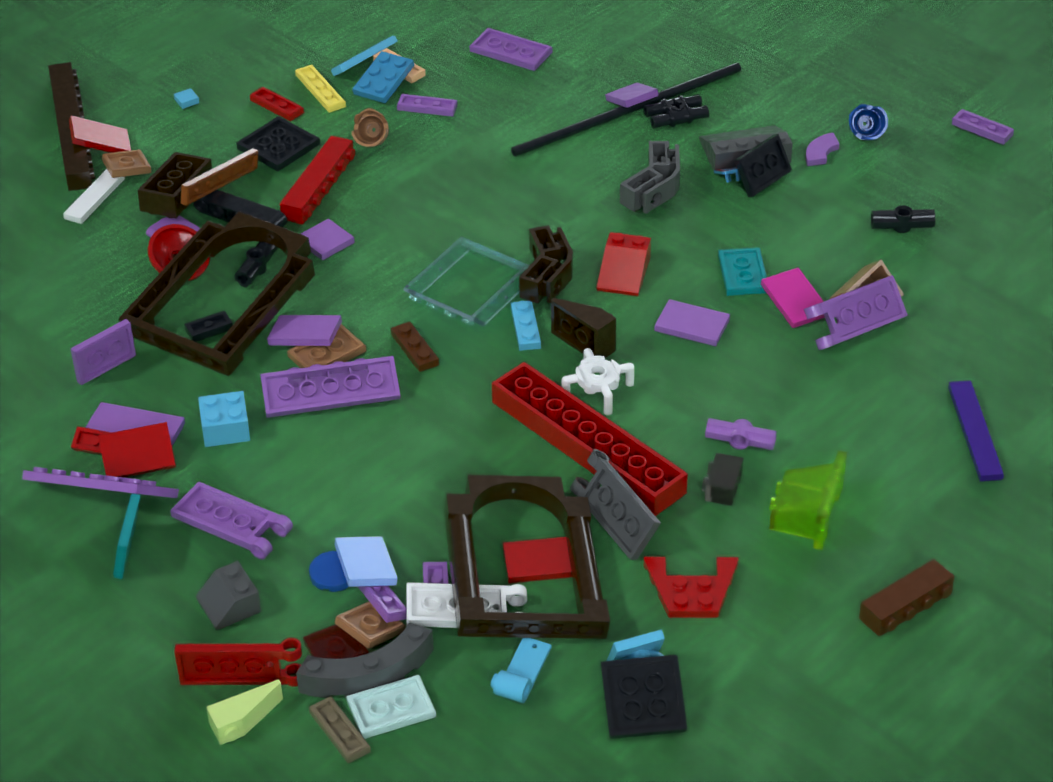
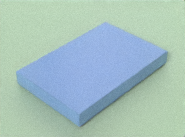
M383 537L335 538L334 545L349 587L397 585L398 578Z

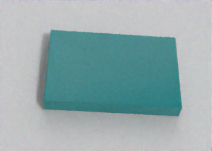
M760 248L718 250V258L727 296L766 293L761 286V280L767 278Z
M132 493L130 496L117 545L113 572L114 578L122 579L136 528L141 496L139 494Z

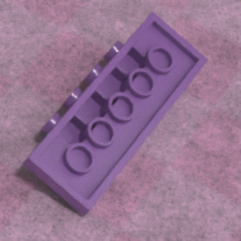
M394 356L373 359L359 358L351 362L337 361L329 365L315 364L307 368L293 367L285 371L260 374L267 418L400 399Z

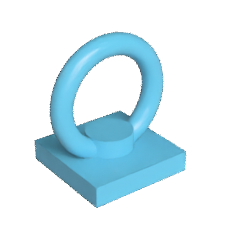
M662 629L614 642L607 661L664 656L659 652L665 640Z

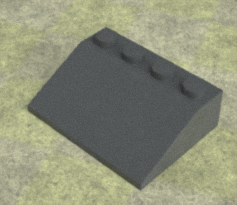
M775 125L699 136L713 171L737 167L735 159L774 134H779L789 163H791L793 143L788 133Z

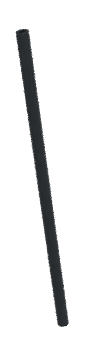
M739 63L729 65L660 91L658 96L628 108L620 106L511 147L512 155L514 157L640 110L644 108V105L658 103L662 99H669L741 71V66Z

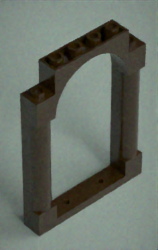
M240 211L225 227L207 221L119 317V322L127 319L131 323L133 338L229 377L244 360L243 353L297 290L302 291L315 276L313 260L307 258L311 253L309 237ZM251 241L272 244L287 255V260L282 269L213 349L154 325V318L209 256L214 258L222 250L232 245Z
M468 475L465 494L446 493L444 517L458 637L607 639L610 616L607 600H603L590 527L591 512L588 497L564 496L561 477ZM500 500H522L545 508L559 520L567 540L578 614L485 612L483 598L480 596L471 523L474 514L480 508Z

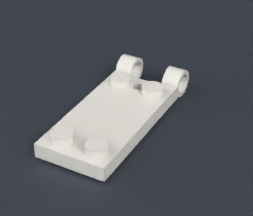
M407 583L406 626L412 623L422 627L457 628L452 584ZM479 585L485 612H507L506 601L514 607L523 606L527 602V589L523 585Z

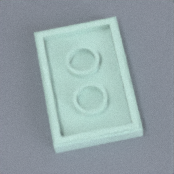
M420 675L346 696L357 728L364 739L436 717L435 708Z

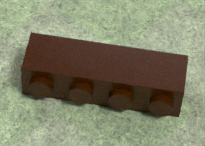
M932 559L862 601L859 620L879 637L886 632H891L904 621L911 620L922 610L932 607L940 599L950 596L953 591L955 576L938 561Z

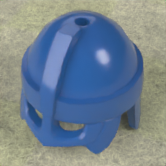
M860 104L849 114V127L857 138L861 140H875L885 133L888 127V116L884 109L879 106L874 107Z

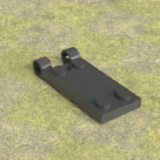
M594 449L587 462L597 472L590 483L584 478L576 477L570 486V490L577 497H588L592 515L630 560H637L661 522L608 462L609 457L604 452Z

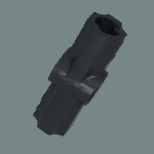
M901 205L896 207L895 210L871 212L872 229L893 228L896 232L906 233L911 228H933L936 222L934 209L913 210L909 206Z
M259 242L255 248L249 249L246 252L247 259L235 273V281L244 287L252 284L258 275L266 272V264L278 247L269 243Z

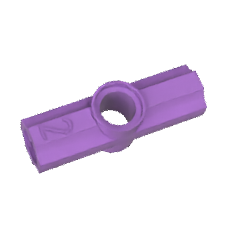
M709 418L705 437L727 441L735 449L742 450L748 446L774 450L777 431L753 427L751 422L745 419H739L732 423Z

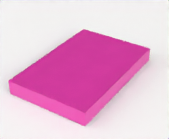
M799 267L761 280V286L792 328L825 318L824 314L807 319L804 309L824 301Z

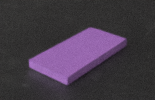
M487 28L469 46L470 52L533 71L552 53L551 46L491 28Z
M101 402L85 428L117 432L167 422L171 445L173 446L185 425V418Z

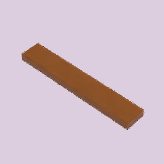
M252 148L182 184L181 204L187 206L257 169L258 150Z

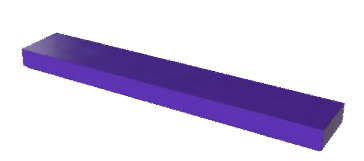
M971 380L949 382L948 389L979 481L1003 480L1004 473Z

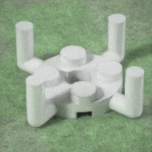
M586 348L581 365L576 367V374L564 376L561 380V387L570 392V384L578 383L587 394L602 392L604 396V414L611 415L613 413V394L611 390L618 388L621 373H625L626 386L631 387L634 385V364L626 363L619 365L612 359L611 362L605 360L604 356H594L592 350Z

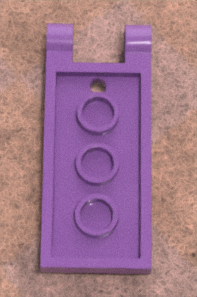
M893 275L804 309L807 319L824 314L831 334L815 340L818 350L828 348L908 316Z
M198 482L170 510L171 517L248 549L256 558L261 560L265 559L273 548L267 539L260 536L270 527L275 534L285 537L293 528V523L287 516L276 514L201 482Z

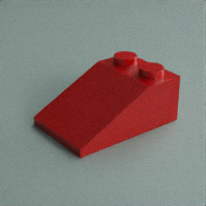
M610 232L604 250L597 291L638 296L651 258V238Z

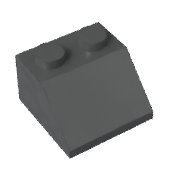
M238 561L216 569L196 595V600L216 631L261 612L259 592Z

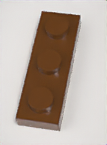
M410 321L390 328L392 337L419 372L439 365V358Z

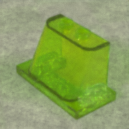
M838 450L834 463L787 469L782 482H777L775 495L777 496L772 497L769 511H771L769 529L814 539L813 548L823 550L828 535L830 515L835 501H839L844 486L847 452Z

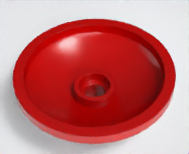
M170 224L156 230L151 236L147 248L152 266L160 273L197 231L180 224ZM210 256L188 281L198 278L205 272L209 265Z

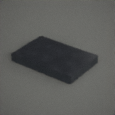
M779 134L772 135L734 160L748 197L755 196L792 171Z

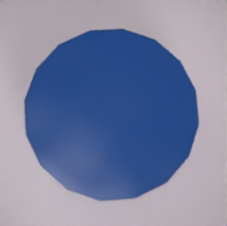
M337 551L322 553L311 562L309 576L312 584L318 589L323 590L324 588L329 589V592H337L349 587Z

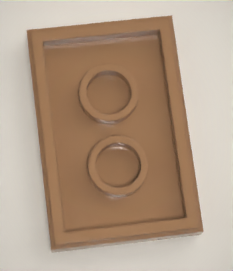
M341 324L330 346H296L288 350L287 355L300 368H307L315 364L329 365L337 361L347 362L366 352V345Z

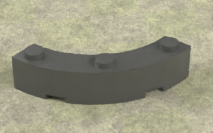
M409 623L405 630L392 642L374 652L358 657L326 659L307 655L296 673L299 693L320 698H328L330 695H345L346 698V696L405 679L406 674L413 669L417 670L433 652V630Z

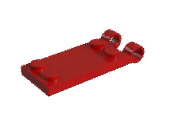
M287 638L281 644H175L174 653L180 685H265L279 679L281 685L298 686L297 676L292 677L289 675L297 673L301 664L291 663L285 669H281L280 661L294 662L301 658V642L296 638ZM290 648H295V649H296V650H294V651H286L287 649H290Z

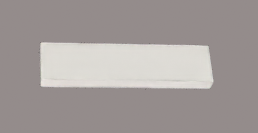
M106 169L63 213L64 219L82 224L122 183L125 176L112 178Z

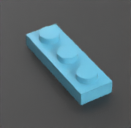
M511 302V313L519 351L541 349V341L532 302Z

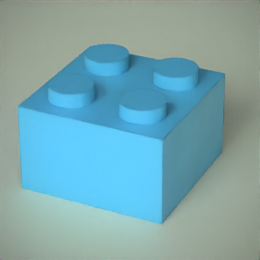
M244 391L198 397L205 447L250 441Z

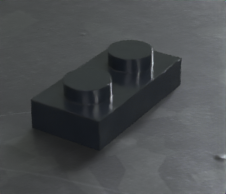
M224 310L185 323L184 325L190 339L197 342L227 332L233 326V322Z

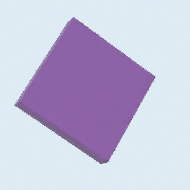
M634 83L607 93L605 96L606 101L628 108L657 97L658 89Z
M330 219L301 233L309 237L311 253L321 260L355 243L354 237Z

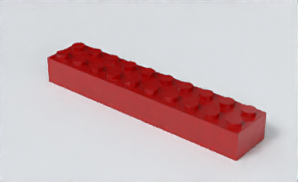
M526 362L521 363L492 382L493 404L594 475L597 471L587 462V459L594 449L604 452L609 457L608 462L655 516L687 494L688 473Z

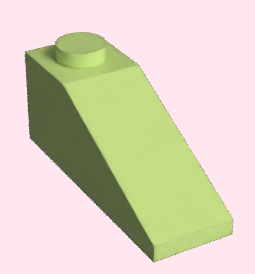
M280 680L272 681L206 707L209 724L220 745L245 736L283 700Z

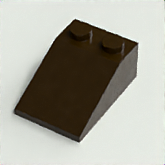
M557 298L551 299L552 334L584 354L586 348H590L594 356H604L606 358L616 351V317L599 307Z

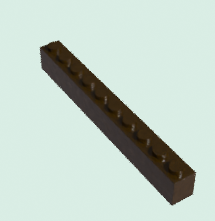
M71 62L48 65L68 191L86 189L92 185L91 180L95 179L90 148L72 143L69 126L71 115L85 119L76 69H72Z

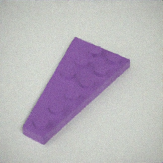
M34 467L33 471L23 470L22 480L178 498L179 489L156 486V481L90 474L89 478H85V473L71 471L70 476H67L65 470L52 469L51 474L47 473L48 468Z

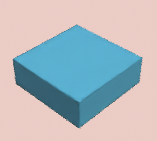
M191 88L174 94V100L182 109L199 103V97Z

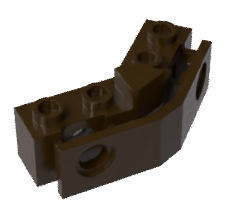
M547 225L529 229V249L534 261L519 277L520 298L538 304L544 296L547 297V302L551 303V299L559 295L572 280L573 250L562 228L557 227V232L552 233L550 226Z

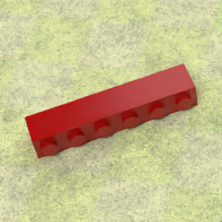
M330 136L280 202V211L285 214L288 221L304 225L307 219L312 216L315 208L321 204L322 199L329 193L332 185L337 182L338 177L346 170L349 162L354 159L355 149H353V140Z

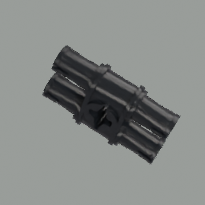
M700 94L689 97L680 95L677 98L662 99L658 103L644 105V114L646 117H650L651 126L654 129L668 125L675 127V125L683 123L691 124L693 120L708 118L709 109L707 105L702 106Z

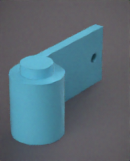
M522 638L507 671L501 670L498 674L495 673L491 680L493 693L519 703H524L532 690L552 645L532 638Z

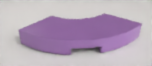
M834 133L819 136L808 145L806 150L807 166L826 164L827 155L839 149V142Z

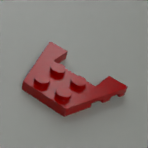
M644 557L643 565L650 575L652 585H655L658 591V597L668 618H718L726 599L728 588L733 581V575L738 568L739 559L738 557H716L717 576L666 575V557Z

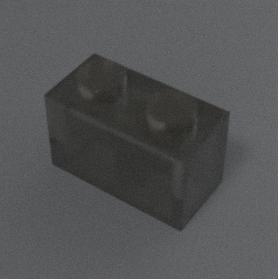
M716 453L714 461H709L707 475L709 476L704 477L702 483V491H705V501L733 506L743 474L744 458Z

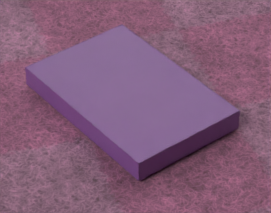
M669 299L655 324L654 331L717 346L730 321V314Z
M279 315L267 338L268 345L330 346L342 323L341 315Z
M127 319L70 348L76 379L80 385L136 356L131 323Z

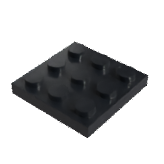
M278 116L236 142L237 149L243 153L252 148L258 150V161L276 171H280L319 146L320 138Z
M678 655L601 661L600 668L609 739L687 732Z

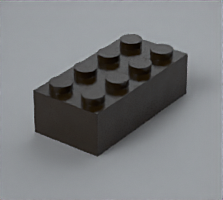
M174 152L138 189L140 211L152 215L157 214L168 218H177L189 206L181 204V185L211 170V159Z

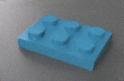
M381 51L353 87L354 95L386 103L414 67L413 60Z

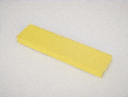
M313 65L295 70L296 77L329 113L346 107L345 100Z

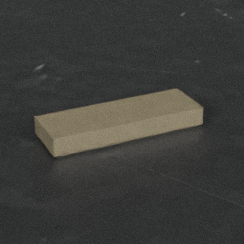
M332 696L309 707L311 716L348 764L371 752L369 744Z

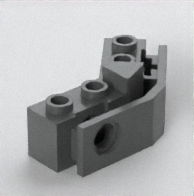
M649 141L648 167L620 183V204L633 212L643 206V212L647 214L676 195L680 186L679 144H675V149H669V141Z

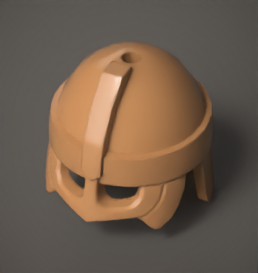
M367 108L355 115L354 130L351 133L353 139L358 144L365 147H375L381 145L387 139L389 125L382 113L372 108Z

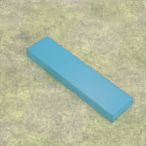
M391 36L332 68L333 76L346 71L398 42L395 36Z

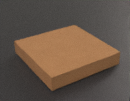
M140 149L102 154V161L112 178L151 173V166Z
M369 601L337 615L335 618L336 625L368 649L400 635L406 627L401 621L386 623Z

